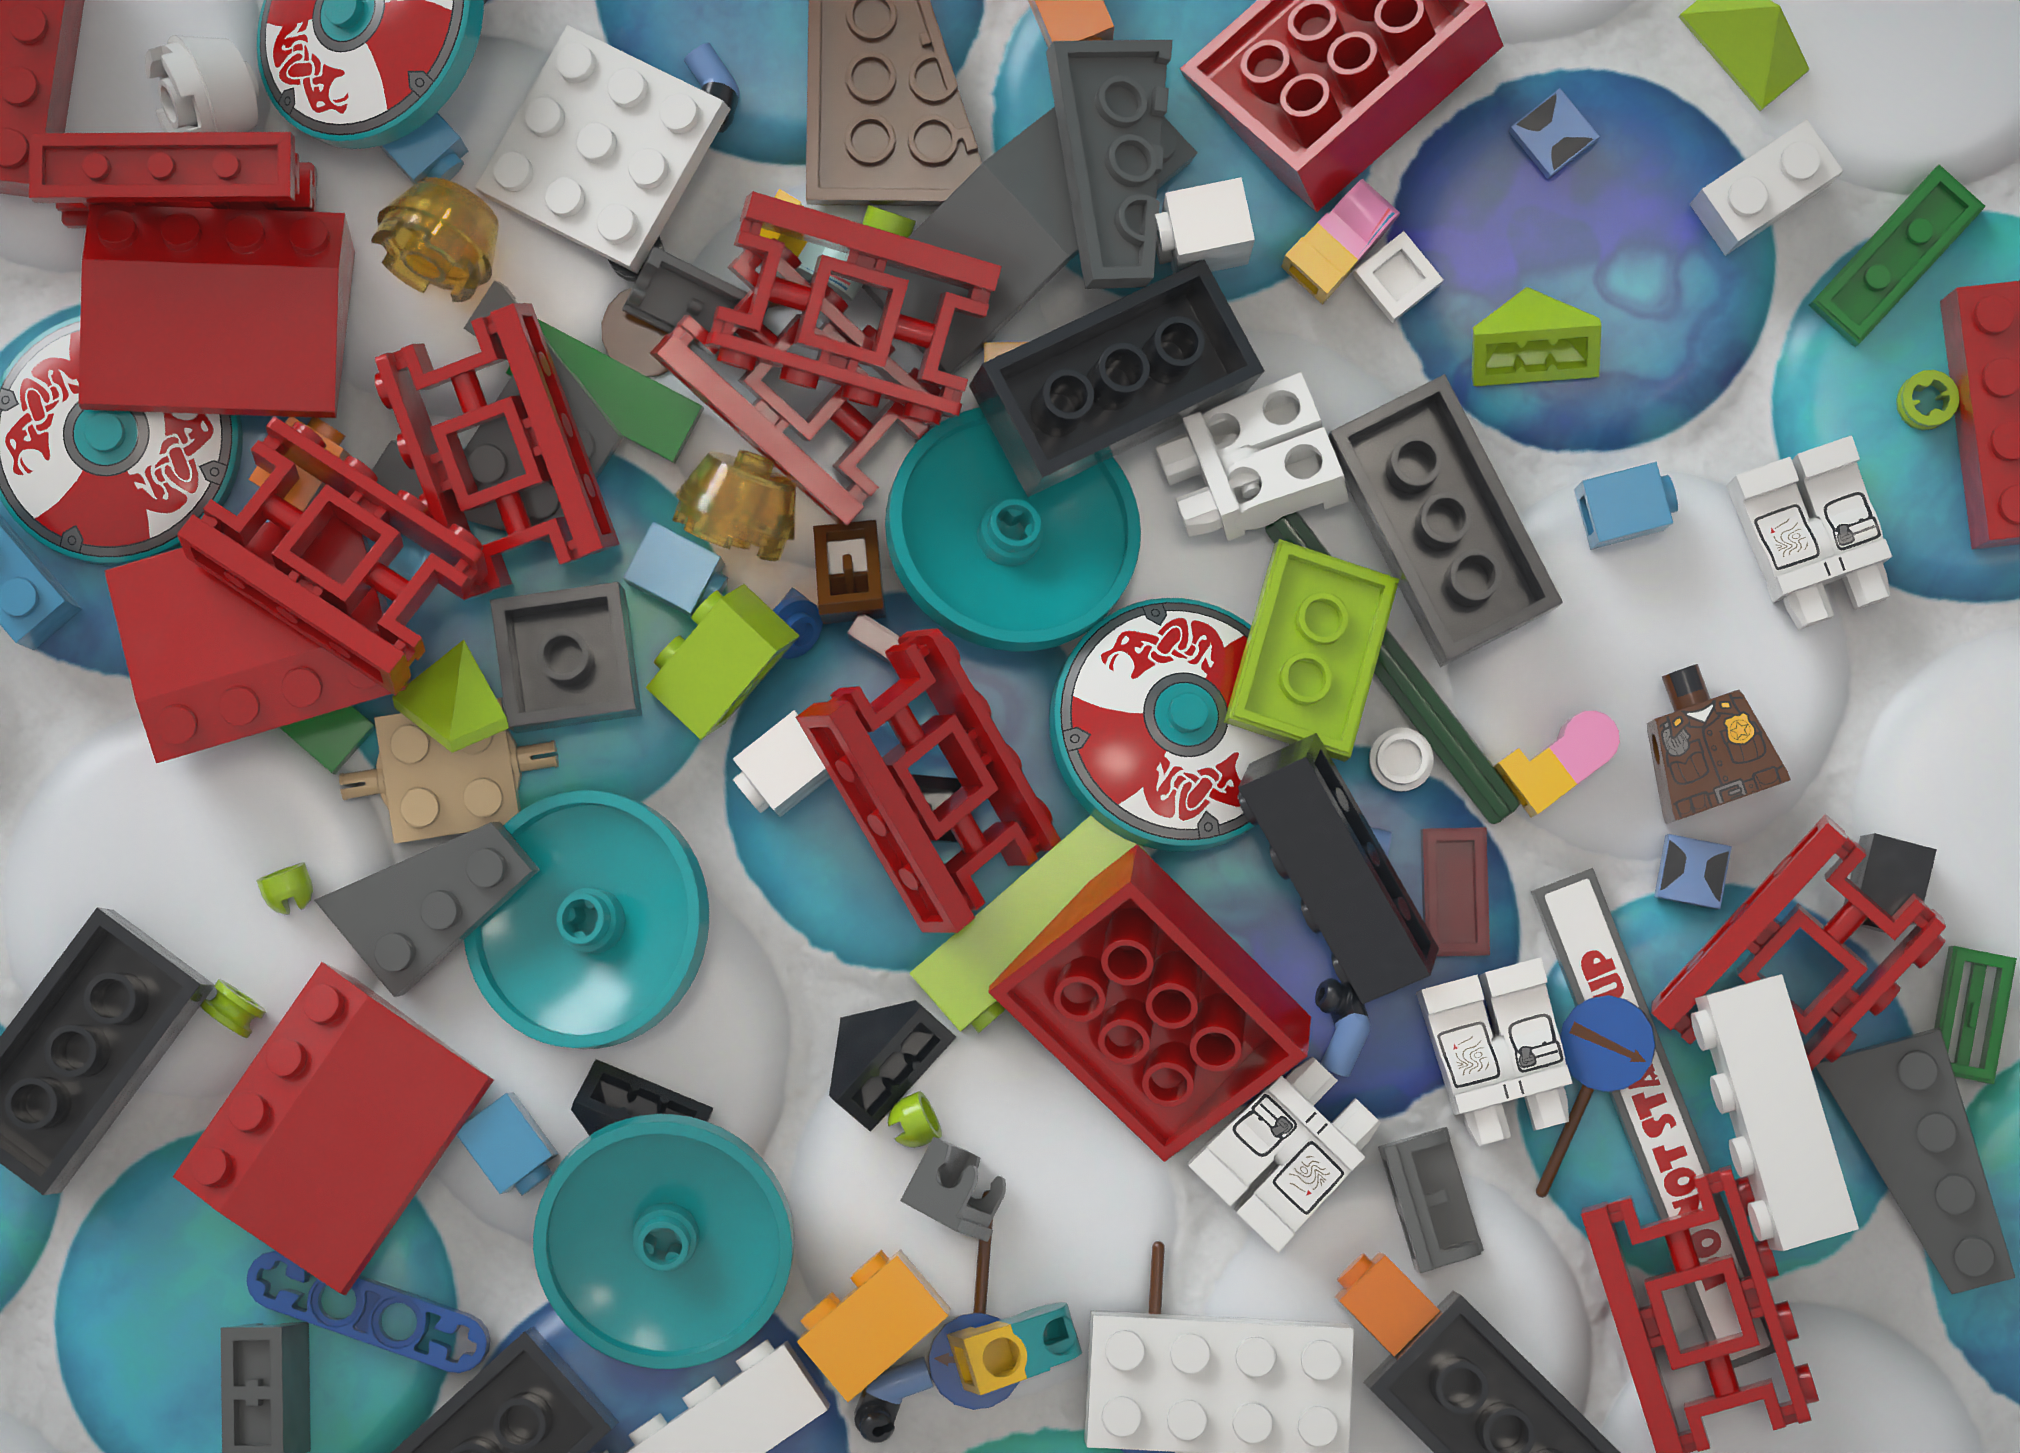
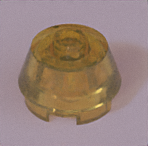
M426 177L419 180L379 212L377 217L378 228L371 242L384 247L387 254L381 263L405 284L422 293L425 292L429 284H433L446 290H452L450 294L452 302H464L472 298L478 286L490 280L499 231V221L487 203L470 190L446 179Z
M739 449L736 457L710 451L675 493L679 502L672 521L685 524L684 530L720 547L730 550L731 546L749 550L751 545L759 547L757 553L759 559L780 561L787 540L795 539L796 483L772 471L775 462L761 455Z

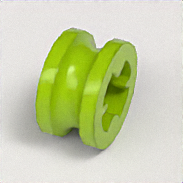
M1934 369L1923 370L1910 377L1900 387L1896 398L1897 411L1901 419L1910 427L1918 430H1932L1950 420L1957 411L1960 401L1959 391L1953 379L1944 372ZM1931 385L1940 392L1935 397V400H1943L1942 410L1934 408L1926 415H1923L1915 408L1920 403V400H1913L1912 394L1914 390L1921 392Z
M218 979L214 985L217 990L216 996L211 1000L204 999L200 1007L222 1025L238 1035L248 1038L252 1033L250 1029L251 1021L257 1017L263 1018L266 1010L234 986Z

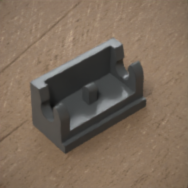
M654 246L644 262L622 311L669 334L684 315H690L710 332L716 308L723 306L734 309L748 292ZM691 341V345L702 349L695 341Z
M1447 1127L1378 1146L1413 1266L1420 1273L1481 1255V1252L1484 1251Z
M933 1137L900 1201L956 1232L988 1242L993 1233V1230L988 1227L1004 1198L1006 1182L1003 1177L997 1176L991 1182L990 1191L985 1197L981 1199L973 1198L971 1195L978 1182V1166L981 1158L963 1148Z
M289 1322L276 1325L253 1323L221 1328L222 1453L311 1452L308 1322Z

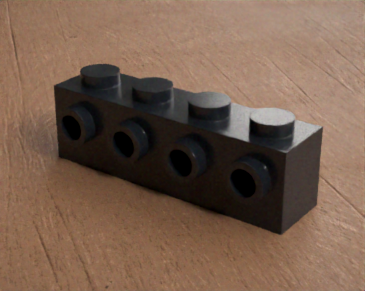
M1315 733L1250 763L1238 786V798L1241 809L1252 825H1260L1270 843V856L1275 869L1283 879H1291L1302 898L1301 910L1310 929L1316 934L1321 932L1332 951L1331 959L1334 970L1342 984L1346 987L1352 986L1361 1003L1365 1004L1430 976L1439 947L1318 734Z

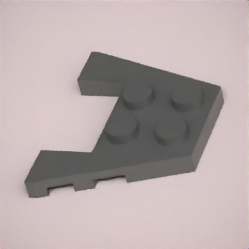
M494 280L463 329L476 337L471 321L491 315L490 312L517 303L515 296L507 286ZM544 335L597 480L624 437L578 377L565 365ZM513 375L495 402L510 396L520 395ZM503 416L480 425L464 449L478 491L526 474L506 417ZM391 440L372 469L378 477L377 483L395 495L399 490H404L419 499V495L423 493L416 471L415 469H409L404 463L398 449L397 440ZM552 480L520 492L532 526L564 516ZM496 502L471 511H464L467 521L506 531ZM549 536L540 539V541L551 543Z

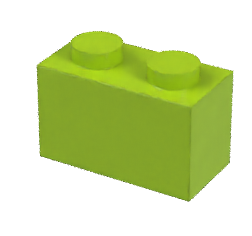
M745 584L724 596L716 590L704 600L691 616L697 627L686 640L678 635L659 653L653 663L660 671L645 687L700 740L728 721L799 638V635Z

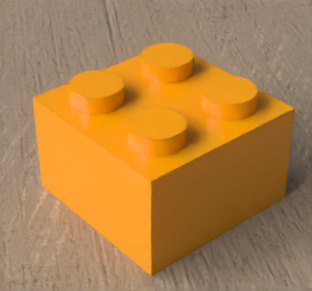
M881 1249L852 1274L850 1279L857 1286L841 1301L831 1292L800 1320L807 1330L801 1335L797 1343L847 1402L851 1401L949 1316L950 1307L901 1249L890 1259Z

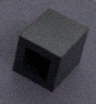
M1876 833L1860 836L1858 844L1865 849L1867 856L1851 872L1850 880L1891 916L1896 913L1913 893L1925 901L1937 849ZM1869 918L1861 925V927L1885 933Z

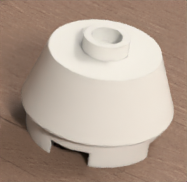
M172 35L169 37L166 45L147 51L145 58L147 79L160 78L158 91L163 108L156 109L155 111L164 132H249L256 127L258 123L256 98L259 96L257 79L252 67L247 61L243 60L240 52L231 40L227 38Z

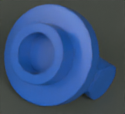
M792 587L773 609L799 635V638L781 657L785 659L797 658L808 652L817 642L823 625L818 606Z

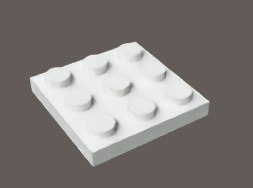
M567 25L477 182L475 189L484 197L638 274L731 109L723 100Z

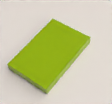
M1279 539L1273 547L1224 723L1288 744H1293L1317 733L1331 758L1343 762L1351 758L1400 579Z

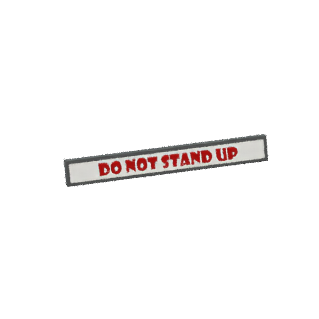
M1594 869L1585 870L1531 891L1575 1007L1593 997L1606 995L1628 999L1643 1010L1653 1026L1656 1049L1652 1065L1642 1079L1626 1089L1608 1092L1658 1220L1703 1208L1694 1182V1176L1710 1173L1711 1169ZM1720 1192L1714 1193L1713 1196L1720 1220L1689 1229L1699 1261L1701 1263L1732 1253L1739 1278L1751 1276L1749 1266ZM1724 1273L1684 1285L1706 1342L1742 1332ZM1765 1316L1753 1319L1760 1345L1729 1354L1733 1368L1776 1352Z

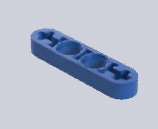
M277 1251L262 1254L253 1261L248 1270L246 1281L248 1291L255 1302L265 1308L444 1371L454 1373L469 1371L483 1362L489 1352L491 1341L489 1331L479 1318L361 1275L351 1287L356 1296L355 1309L347 1318L337 1319L329 1316L322 1307V1293L328 1285L319 1279L314 1282L309 1290L307 1309L299 1307L297 1304L305 1293L293 1289H283L278 1292L276 1297L269 1294L271 1283L262 1279L264 1269L271 1270L277 1268L280 1261L287 1264L286 1276L302 1283L308 1282L310 1278V1273ZM391 1304H406L411 1307L416 1315V1329L408 1339L395 1340L389 1337L383 1330L381 1323L382 1315ZM430 1312L441 1317L434 1327L436 1330L453 1334L458 1331L461 1325L470 1329L468 1339L477 1344L475 1353L466 1352L462 1354L459 1360H454L450 1357L452 1347L436 1339L429 1341V1352L418 1348V1345L429 1330Z

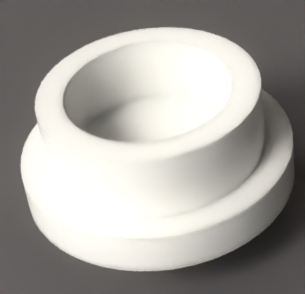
M1393 728L1384 732L1376 739L1370 750L1369 765L1373 776L1382 786L1393 791L1403 792L1417 788L1426 781L1433 768V751L1429 742L1422 734L1410 728Z

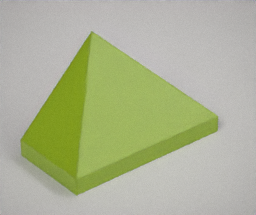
M1697 0L1679 15L1680 20L1759 111H1762L1810 70L1781 6L1771 0Z
M1529 287L1524 288L1473 327V386L1599 377L1602 327L1600 318Z
M464 639L408 684L406 690L399 691L396 696H392L393 705L396 710L451 753L509 728L506 715Z

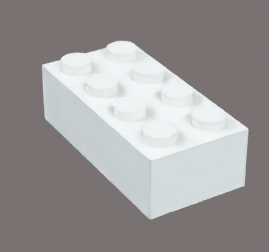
M1090 1311L1084 1433L1086 1446L1089 1448L1191 1453H1349L1354 1328L1347 1323Z

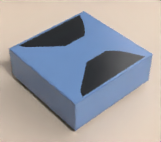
M1560 88L1512 125L1508 131L1547 179H1550L1578 157L1600 137Z
M1672 834L1665 835L1654 898L1715 910L1720 909L1732 846Z

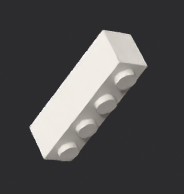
M1783 975L1767 977L1695 998L1698 1012L1691 1014L1693 1031L1701 1050L1710 1049L1717 1075L1710 1076L1711 1091L1721 1114L1729 1112L1736 1138L1729 1140V1150L1738 1175L1741 1178L1745 1176L1749 1178L1755 1201L1748 1203V1213L1757 1239L1759 1241L1767 1239L1770 1250L1785 1251L1858 1230L1859 1227Z
M767 1339L736 1360L742 1372L721 1386L715 1376H713L685 1395L682 1399L688 1409L667 1423L662 1414L659 1413L631 1432L628 1436L634 1443V1446L624 1453H766L826 1412L831 1404L789 1342L786 1341L774 1349Z

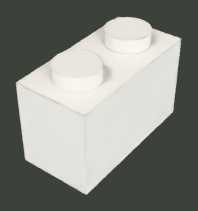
M1806 119L1701 189L1690 203V206L1726 256L1829 187L1843 170L1808 119Z
M1242 177L1165 193L1162 213L1155 214L1158 227L1156 253L1159 264L1170 262L1173 274L1204 259L1211 272L1248 264L1255 238Z
M795 710L733 758L742 770L733 781L760 813L770 806L781 817L830 778V775L795 718L798 716Z

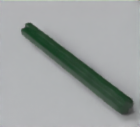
M1298 512L1282 516L1274 523L1265 526V532L1274 544L1281 539L1331 556ZM1386 627L1374 674L1419 733L1427 739L1432 750L1486 820L1493 825L1501 822L1519 807L1520 801Z

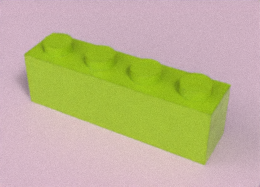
M1090 815L975 916V919L958 933L951 936L909 974L960 1032L971 1024L980 1033L1006 1010L988 993L989 986L1090 880L1133 848L1136 843L1110 831Z

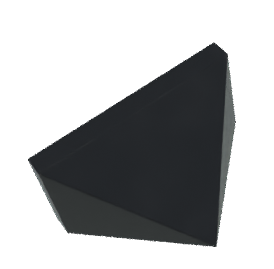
M916 1000L840 1017L829 1096L871 1132L951 1044L956 1036Z
M595 1059L573 1101L571 1111L590 1136L610 1124L641 1115L675 1114L708 1122L713 1107Z

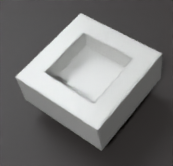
M1404 231L1353 272V276L1391 323L1395 322L1439 287L1444 280Z

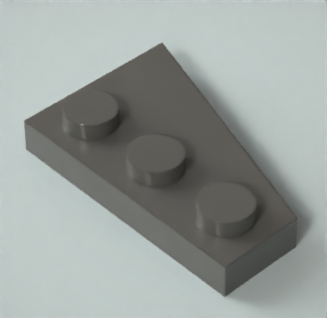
M500 821L490 822L317 898L314 901L393 997H398L408 992L540 869Z

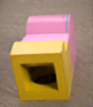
M1361 179L1329 214L1326 213L1286 253L1281 267L1323 305L1387 232L1400 215V212L1364 179Z
M1584 711L1567 720L1561 727L1557 740L1530 761L1521 749L1518 748L1495 764L1494 767L1518 797L1520 804L1528 815L1533 817L1614 756L1620 743L1619 730L1615 722L1606 714L1598 711Z

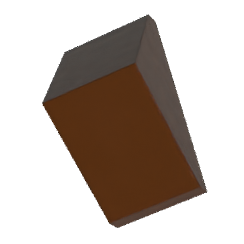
M876 520L851 522L848 526L838 523L813 526L818 609L823 624L855 621L859 614L861 616L865 614L871 619L886 618Z

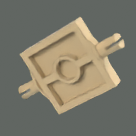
M496 698L505 714L503 698ZM402 713L374 717L379 746L377 769L345 774L340 773L339 783L344 785L365 782L364 786L340 789L343 800L381 794V798L389 810L395 844L466 833L490 822L500 821L502 825L506 824L521 811L518 790L522 772L550 767L557 768L559 767L558 755L533 759L532 757L533 755L556 752L557 747L554 740L517 747V743L509 729L451 753Z

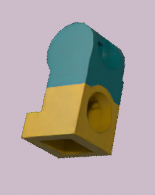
M1066 1302L1036 1307L981 1327H969L947 1334L963 1389L978 1395H983L1050 1371L1051 1367L1070 1361L1082 1354Z

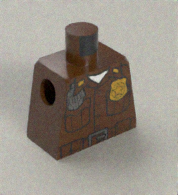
M1698 664L1662 676L1674 712L1648 722L1647 732L1662 815L1666 824L1791 780L1786 767L1740 690L1711 699Z

